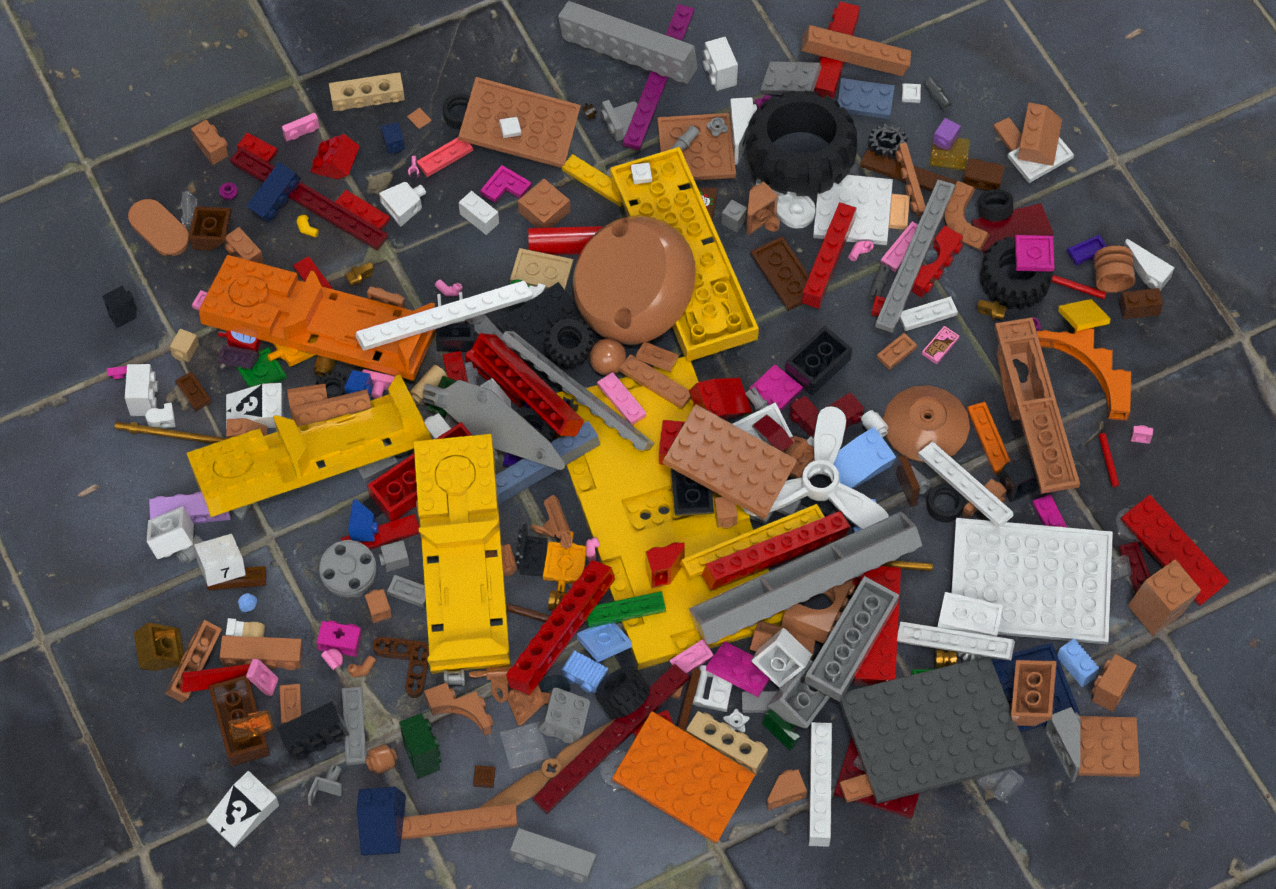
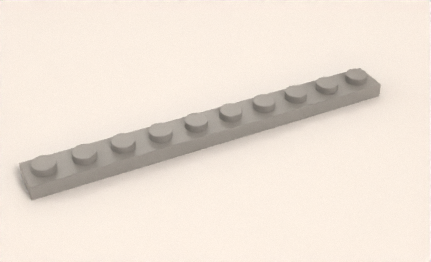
M937 180L875 324L876 328L894 332L953 195L955 184Z
M514 331L504 332L501 338L506 341L505 344L508 347L519 351V355L523 359L534 363L533 366L541 372L544 371L551 381L558 382L562 386L563 391L573 394L577 402L590 408L592 414L602 417L606 425L619 431L618 434L632 441L636 449L640 451L651 450L655 444Z

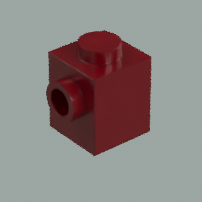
M805 395L791 403L789 417L804 430L805 421L819 413V411Z

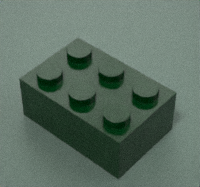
M422 713L400 721L399 726L403 746L417 779L440 771L439 763L442 762L440 746L436 736L432 734L429 719H424Z

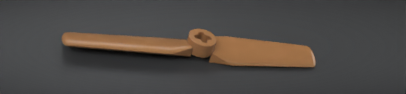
M614 720L565 747L555 759L545 760L542 764V769L525 775L479 808L516 804L517 806L533 797ZM548 767H556L555 773L548 772Z

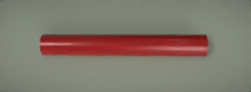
M1053 275L1051 280L1053 283L1101 299H1105L1107 293Z
M1101 433L1098 436L1112 487H1118L1120 484L1106 433Z

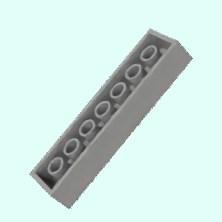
M571 1L567 2L558 15L562 37L568 42L579 44L584 48L593 49L614 59L626 61L631 65L640 66L645 70H651L661 76H667L687 84L698 68L695 47L689 43Z

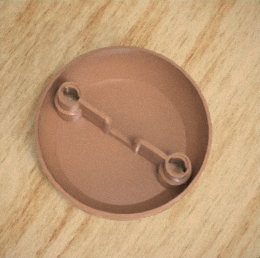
M628 216L607 224L586 243L575 266L573 292L580 316L601 337L615 339L620 344H641L659 337L678 321L691 299L696 275L694 256L688 242L678 230L654 217Z

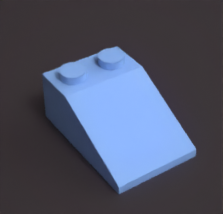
M873 427L840 449L834 466L839 472L840 483L854 489L890 468L896 456L876 428Z

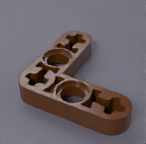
M389 637L376 638L373 642V651L377 656L410 660L405 684L406 693L411 698L420 697L424 692L429 664L428 644L422 641ZM382 643L385 644L383 650H379V646ZM404 645L407 647L405 653H398L396 648ZM420 648L424 649L421 657L422 660H418ZM415 666H422L423 672L415 674L412 669ZM414 679L417 680L418 687L415 692L411 689L414 686Z

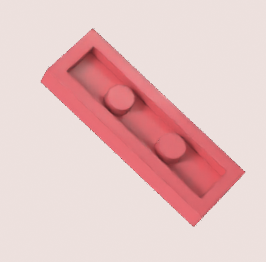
M457 137L418 160L417 165L428 178L472 152L473 147L470 143L458 140Z

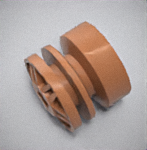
M1108 246L1094 254L1095 280L1098 289L1108 293H1118L1134 286L1133 253L1129 248Z

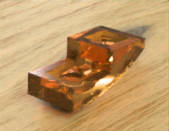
M269 710L249 713L247 718L231 720L227 723L232 743L256 737L274 729Z

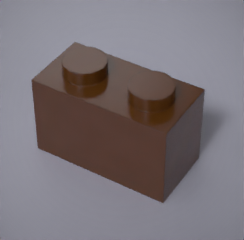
M969 158L963 183L983 191L1000 189L1005 166Z
M1160 289L1122 292L1119 305L1123 320L1160 315L1163 306Z

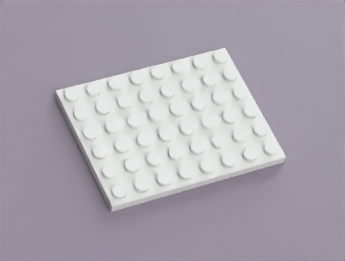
M956 518L951 593L1003 605L998 635L1063 641L1076 639V642L1108 644L1113 532L1009 522L998 527L992 521Z

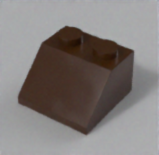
M195 206L188 236L194 250L212 251L225 242L232 211L231 208Z

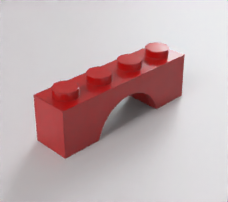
M947 226L942 228L935 237L933 246L938 254V258L929 265H922L911 290L912 293L921 298L925 293H930L935 280H939L944 273L945 267H949L952 264L954 255L962 251L964 236Z

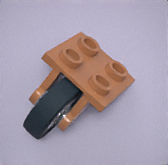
M551 675L543 678L531 695L515 689H511L508 692V702L518 726H522L543 705H548L554 688L570 692V684L565 676Z

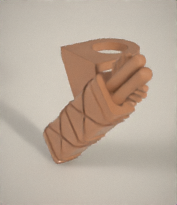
M552 495L544 501L550 519L542 527L531 525L530 529L539 535L554 537L556 534V537L561 539L562 547L568 549L572 546L573 540L571 535H569L571 533L559 499Z
M513 666L486 668V671L469 672V677L487 676V680H491L494 698L498 702L503 703L508 699L509 683L506 675ZM497 688L502 690L503 698L497 694Z

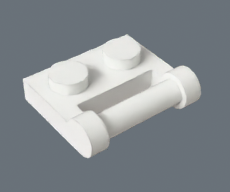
M699 666L701 673L692 704L698 707L727 712L732 683L706 671L707 666ZM707 676L713 677L708 700L703 698Z

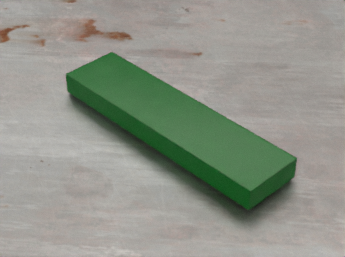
M660 591L596 605L587 617L588 627L592 628L666 612L663 593Z

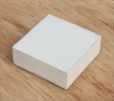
M902 84V102L920 103L921 84Z
M517 117L499 120L503 138L521 136L522 132Z

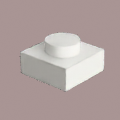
M649 163L631 165L634 184L652 182Z

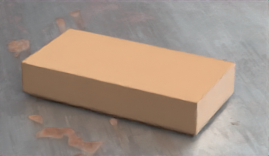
M891 194L889 228L903 230L907 228L910 195Z

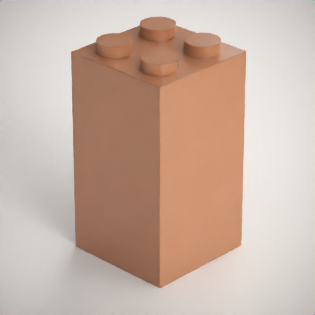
M1175 559L1145 580L1128 607L1150 634L1154 636L1182 616L1201 589Z

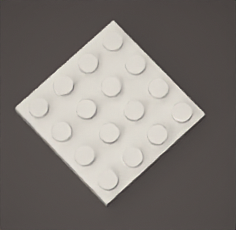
M847 175L839 184L834 182L831 190L821 194L818 193L813 238H825L837 206L841 202L857 207L856 218L848 236V242L869 240L873 244L887 245L893 179Z

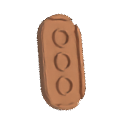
M144 199L136 202L130 208L128 219L131 227L159 254L177 256L187 249L189 244L187 229L158 201Z

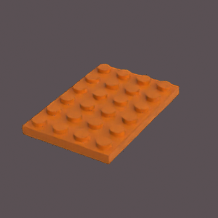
M651 711L611 780L716 844L756 774Z

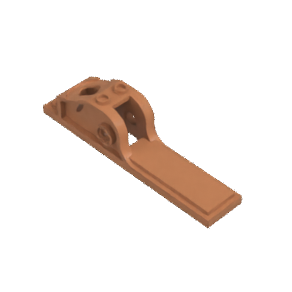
M1033 318L995 323L994 328L999 342L997 358L1005 401L1011 419L1013 421H1021L1041 494L1079 488V478ZM1018 359L1027 365L1028 375L1025 383L1020 382L1012 360Z

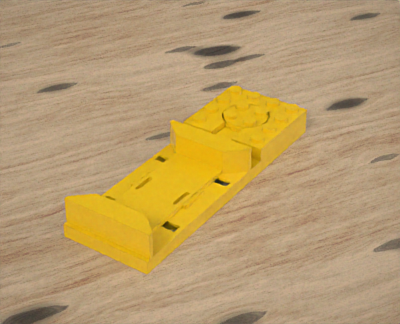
M677 147L611 167L612 190L619 193L627 215L649 216L668 223L684 236L692 250L696 268L694 290L687 308L672 326L686 361H692L758 340L759 328L681 148ZM649 163L652 182L634 184L631 165ZM688 183L691 187L686 190H679L678 186ZM637 199L638 204L630 206L629 201ZM710 237L713 238L714 242L703 245L701 241Z
M401 375L395 376L388 388V395L370 401L372 407L370 409L298 427L294 420L275 415L273 416L277 431L275 433L263 436L259 428L187 452L192 473L210 517L414 449V441L431 440V435ZM389 438L392 444L385 446L382 440ZM323 460L326 467L319 469L316 462Z
M492 434L414 441L418 512L421 524L419 533L422 539L429 641L428 663L431 673H444V670L460 671L464 669L466 671L511 666ZM497 550L498 557L485 558V551ZM439 556V563L428 564V557ZM490 619H503V625H490ZM443 624L444 631L433 632V625Z

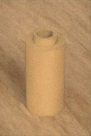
M433 365L409 392L416 405L425 404L422 402L424 398L423 392L427 391L424 390L425 384L438 387L442 376L447 377L445 371L439 366Z

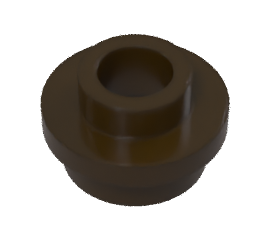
M585 103L582 110L589 120L592 118L596 119L595 114H597L594 106Z

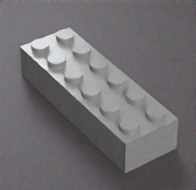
M864 576L807 672L805 683L840 702L897 606L900 595Z

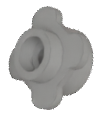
M716 117L707 123V128L712 131L713 136H719L720 133L728 131V126L725 125L722 118Z

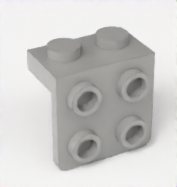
M609 100L602 102L601 116L603 120H606L610 134H613L616 142L624 140L638 105L635 101L616 108L612 107Z
M554 688L550 695L546 715L539 723L537 731L549 737L559 738L565 743L576 742L583 734L590 701L587 698L565 690Z

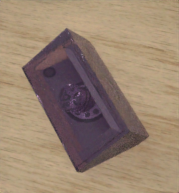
M222 345L218 363L252 370L261 354L253 350Z

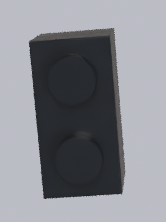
M123 286L102 296L107 313L116 328L137 318L135 314L137 308L133 302L134 298L131 292H126Z
M449 324L436 328L437 351H469L475 344L474 324Z

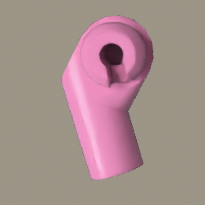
M869 240L857 242L853 246L848 258L851 261H856L860 254L868 253L873 249V242Z
M596 537L588 539L586 542L588 562L597 560L595 548L599 547L600 543Z

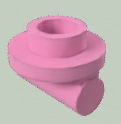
M332 648L321 654L333 671L343 663V656L337 649Z

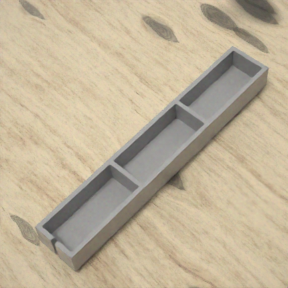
M901 511L697 604L688 610L696 630L702 635L707 644L716 643L725 636L733 635L738 630L747 626H753L762 619L772 617L775 613L790 609L793 605L807 601L812 596L825 593L828 589L836 585H842L847 580L859 577L871 569H877L886 562L898 559L899 556L914 552L922 546V542L916 525Z

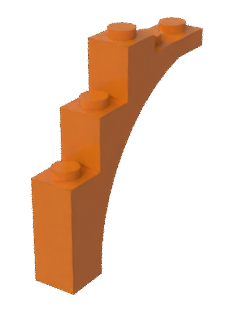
M1075 329L1074 334L1050 332L1048 330L1037 331L1041 347L1054 348L1071 355L1094 374L1106 396L1108 419L1128 420L1131 400V372L1123 369L1112 370L1113 350L1105 348L1094 349V329L1080 331Z

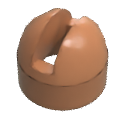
M774 215L769 216L766 219L765 228L769 231L779 230L780 219Z

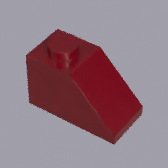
M767 414L752 425L762 441L780 451H784L794 443L783 427Z

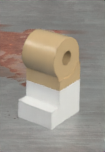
M228 618L226 636L264 637V624L259 622L236 621V619Z

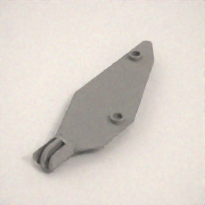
M458 380L446 389L431 384L424 385V390L427 391L423 392L424 398L422 402L443 408L457 422H462L473 436L492 434L495 449L559 470L565 468L564 461L552 444L491 389Z

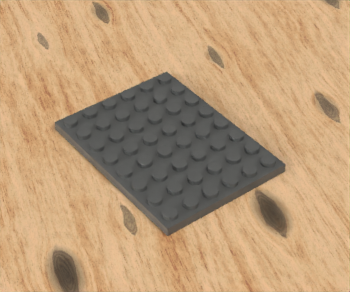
M983 657L846 691L840 701L876 804L1018 768L1031 763L1018 726L1012 720L1011 708L990 657Z

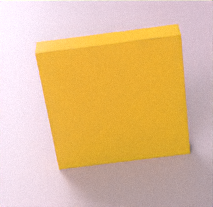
M1092 299L1060 305L1058 312L1077 331L1110 324V317Z

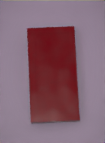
M1041 203L1015 209L1012 215L1005 220L990 221L979 218L971 221L972 226L986 231L990 235L982 249L983 254L987 253V249L994 245L996 241L1000 239L1004 241L1005 237L1015 238V235L1053 236L1054 234Z

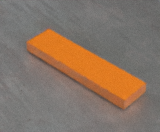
M982 402L968 406V414L993 473H1000L1003 466L1010 462V458L987 404Z

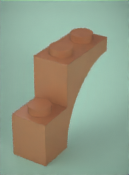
M447 682L424 691L432 716L442 713L459 714L472 720L481 729L484 736L492 733L491 726L494 725L490 714L486 715L484 710L486 708L483 697L478 696L476 691L456 698L453 688L449 689Z

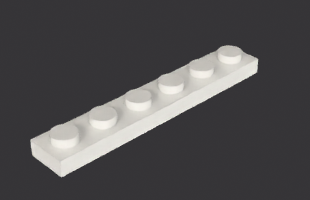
M933 441L918 453L919 458L996 526L1001 527L1013 517V511Z
M900 622L897 642L1010 661L1015 645L1013 639Z

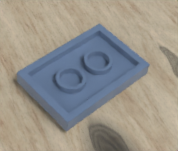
M841 78L838 103L840 108L844 107L849 114L890 119L895 85Z

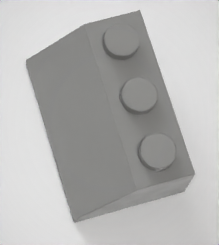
M811 659L802 671L779 689L767 705L783 721L805 729L808 728L830 698V696L805 683L806 674L813 664Z

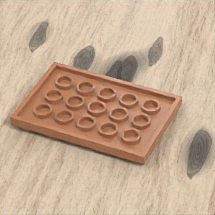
M476 77L458 140L562 168L566 162L581 105ZM517 117L522 132L521 136L503 138L499 120Z
M695 404L662 463L759 517L766 519L797 459Z

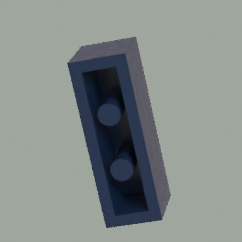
M278 162L247 204V207L269 223L270 220L276 217L281 205L287 202L291 191L298 187L301 178L288 167Z

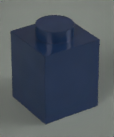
M395 122L381 126L382 138L387 153H397L404 150V138L399 123Z

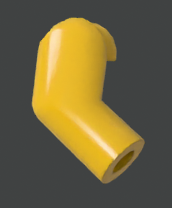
M307 215L298 216L296 223L299 231L316 238L319 229L309 225Z

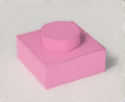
M1144 425L1134 426L1131 441L1150 444L1153 428H1148Z

